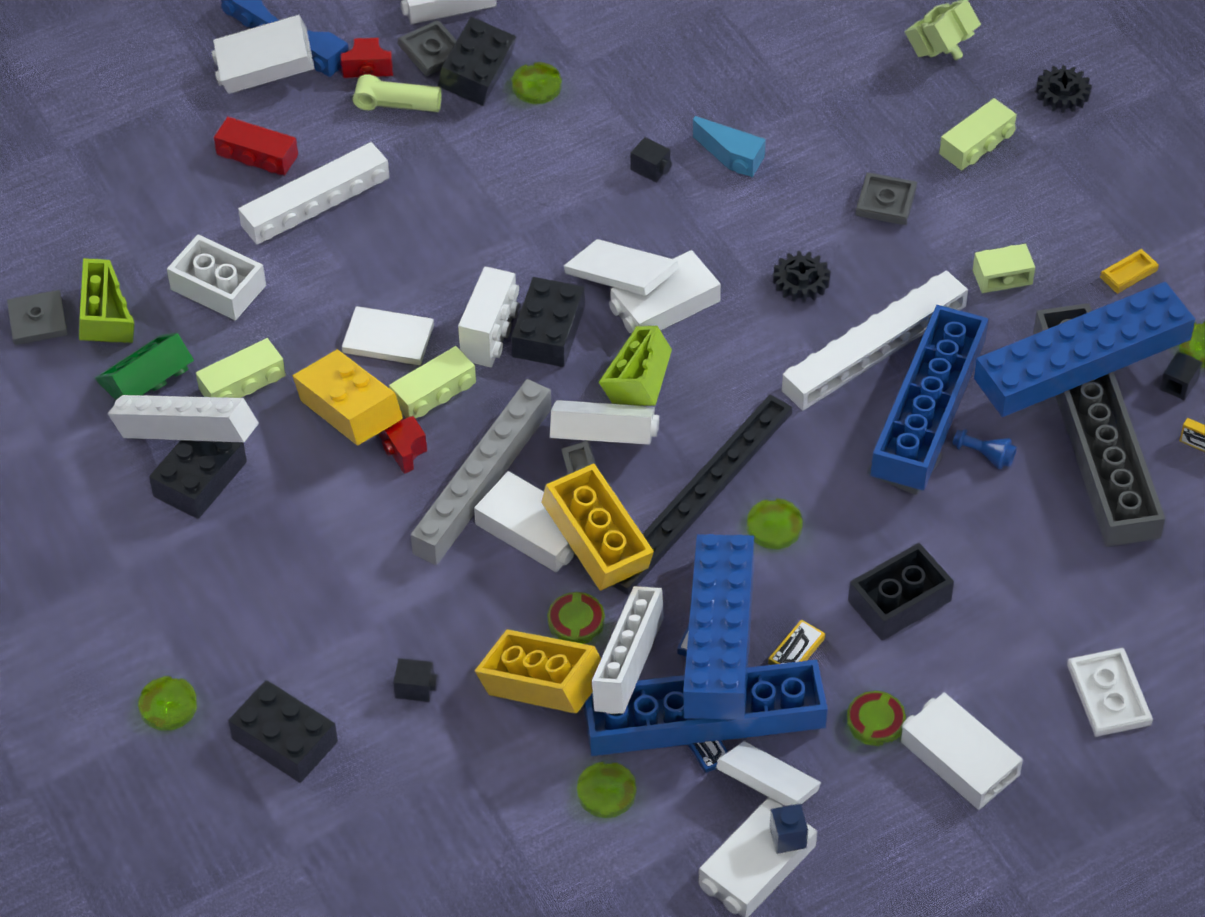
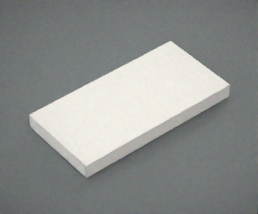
M597 239L566 263L564 269L566 274L646 296L679 269L678 261Z

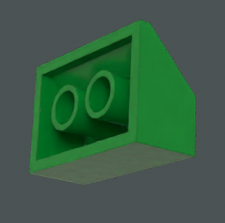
M178 333L159 335L96 376L95 380L115 400L122 395L144 396V393L150 389L156 391L167 384L166 379L174 375L177 377L189 369L187 365L193 362L194 359Z

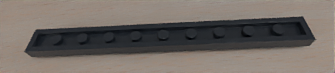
M770 394L645 530L643 536L654 551L649 568L612 586L629 595L633 587L641 582L790 417L792 406Z

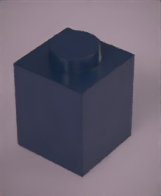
M801 803L771 809L769 828L776 853L807 848L808 827Z

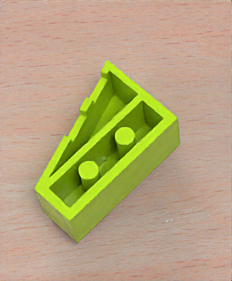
M83 258L79 340L133 343L134 320L127 309V302L120 291V284L111 261Z
M637 326L600 379L599 384L612 404L656 406L672 351L658 326Z

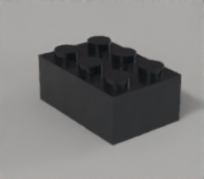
M470 17L442 66L438 87L484 106L512 56L517 36Z
M533 277L511 336L512 357L565 367L585 309V286Z
M180 440L149 476L153 497L199 520L247 463L244 442Z
M919 542L850 581L848 602L883 641L951 602L954 581Z
M265 680L228 720L232 740L299 783L309 775L338 742L336 726L333 721L268 680Z

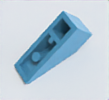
M697 116L693 118V138L729 170L750 177L754 176L765 157L766 139Z

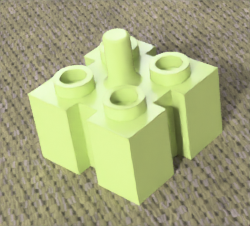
M959 0L951 5L947 3L936 6L921 21H917L904 32L918 57L926 55L934 57L944 52L945 54L951 53L954 60H958L963 57V54L957 44L974 35L973 31L981 23L969 1Z

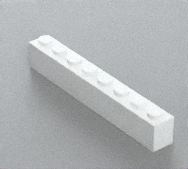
M947 270L938 276H933L923 286L911 290L907 296L899 301L892 302L880 313L873 314L866 322L858 327L851 328L839 339L832 340L825 348L817 353L810 354L803 362L789 367L783 374L782 392L804 411L924 334L936 305L959 311L965 308L968 289Z

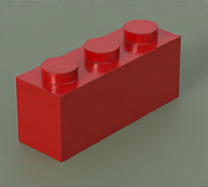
M228 116L214 136L216 155L244 163L248 166L261 168L270 173L285 176L298 157L296 137Z

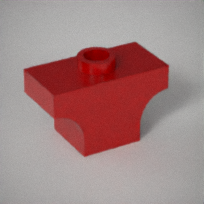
M379 37L354 38L353 48L348 52L341 53L343 78H358L363 75L375 77L393 76L392 52L383 50L380 47Z
M414 416L400 420L379 433L386 454L393 456L404 474L414 470L413 461L418 455L427 452L426 434Z

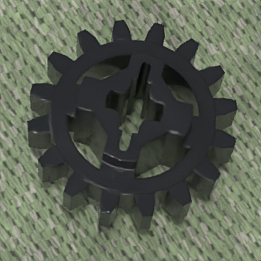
M1062 65L1061 69L1052 66L1051 72L1045 69L1043 70V75L1038 76L1035 93H1038V100H1044V107L1052 106V111L1061 108V112L1065 113L1066 109L1069 108L1072 112H1075L1076 106L1083 108L1084 102H1089L1092 85L1089 84L1090 78H1083V71L1076 73L1075 67L1067 70L1065 65Z
M797 251L796 256L787 253L786 260L779 258L778 265H774L773 284H776V291H783V298L789 295L792 296V302H795L797 298H801L803 303H806L808 297L814 301L817 300V294L823 296L825 288H829L831 271L827 269L828 263H820L821 256L819 255L812 258L811 252H808L806 256H803L800 251Z

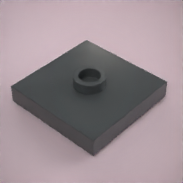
M436 20L399 37L397 45L427 77L442 69L457 40L439 20Z
M867 172L855 216L907 225L917 189V182Z
M60 290L7 299L14 345L68 335Z

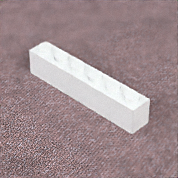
M370 142L238 208L241 226L258 245L382 183L389 178L388 160Z
M122 395L108 412L109 417L123 438L245 442L259 424L244 398Z
M633 587L592 679L594 711L606 712L608 714L625 712L664 619L662 588Z

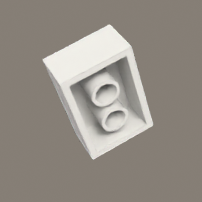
M199 234L167 268L171 290L233 320H237L266 286L263 264Z
M484 266L458 325L460 350L474 364L492 368L495 358H500L504 337H509L512 326L511 321L513 318H517L520 310V303L517 302L519 285H516L515 273Z

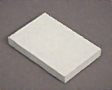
M356 306L342 345V352L421 366L434 327V319Z
M1124 647L1068 659V669L1095 737L1152 725L1153 718Z
M745 741L722 756L716 766L721 772L784 806L802 804L818 791L821 784L820 781Z

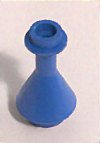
M965 428L963 431L957 430L953 439V445L957 446L958 450L961 449L962 445L978 450L998 470L1002 469L1003 466L1010 467L1012 465L1017 446L1011 445L1012 440L1010 438L983 441L966 435L967 429Z

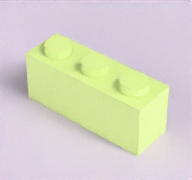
M993 98L941 136L939 154L960 170L965 169L970 164H975L982 155L992 151L998 143L1013 135L1016 129L1017 114Z
M268 338L196 372L198 388L203 396L220 398H241L286 376L283 358Z
M454 346L389 385V388L395 392L401 413L405 418L414 416L416 419L424 416L436 406L446 403L451 397L461 391L471 388L476 383L475 365L457 346Z

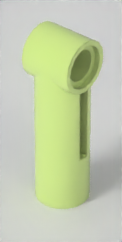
M363 75L358 78L353 103L362 110H372L379 106L439 112L442 90L441 87L384 82L375 76Z

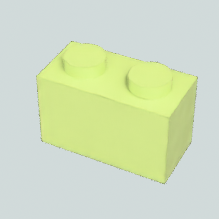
M1026 244L1011 245L1004 248L976 252L974 255L973 272L981 293H988L1032 285L1035 265Z

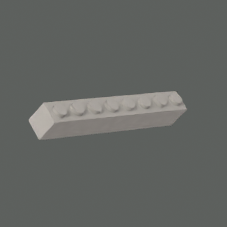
M526 379L411 533L413 555L436 566L474 516V507L498 483L551 411V389Z

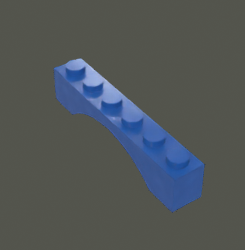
M221 0L222 11L226 15L240 21L245 27L252 29L279 21L267 10L262 0ZM307 30L314 69L330 78L342 68L341 53L349 51L348 43L331 32Z

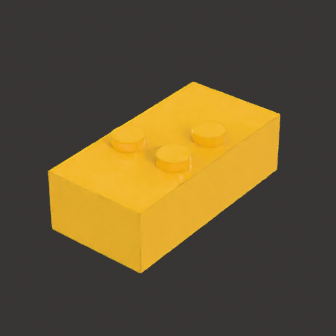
M338 349L292 375L300 400L357 446L403 419L395 392Z
M594 463L546 484L541 503L600 591L649 568L654 553L653 549Z
M506 629L475 669V673L488 695L577 714L593 692L592 679L599 666L601 657L595 646Z

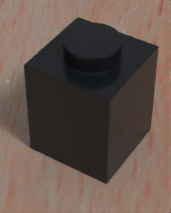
M646 137L630 152V170L654 182H657L662 175H666L671 168L670 149Z
M1177 351L1163 373L1160 390L1185 401L1199 379L1202 361Z
M398 658L393 681L395 699L430 702L432 691H437L439 674H434L433 662Z

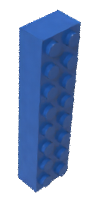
M1165 281L977 357L974 380L1001 417H1005L1191 340L1195 317Z
M936 305L874 449L870 476L925 490L975 368L976 359L979 357L984 346L989 318Z
M697 534L683 691L684 718L745 720L754 576L753 535Z
M817 660L749 667L747 673L745 720L684 718L683 691L685 675L637 681L624 713L608 714L606 712L594 711L593 692L583 704L591 756L826 728L828 711Z

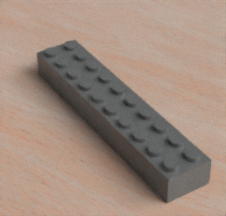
M1090 304L1037 310L1034 334L1091 312ZM1114 372L1056 395L1055 397L1105 546L1161 539L1166 518Z

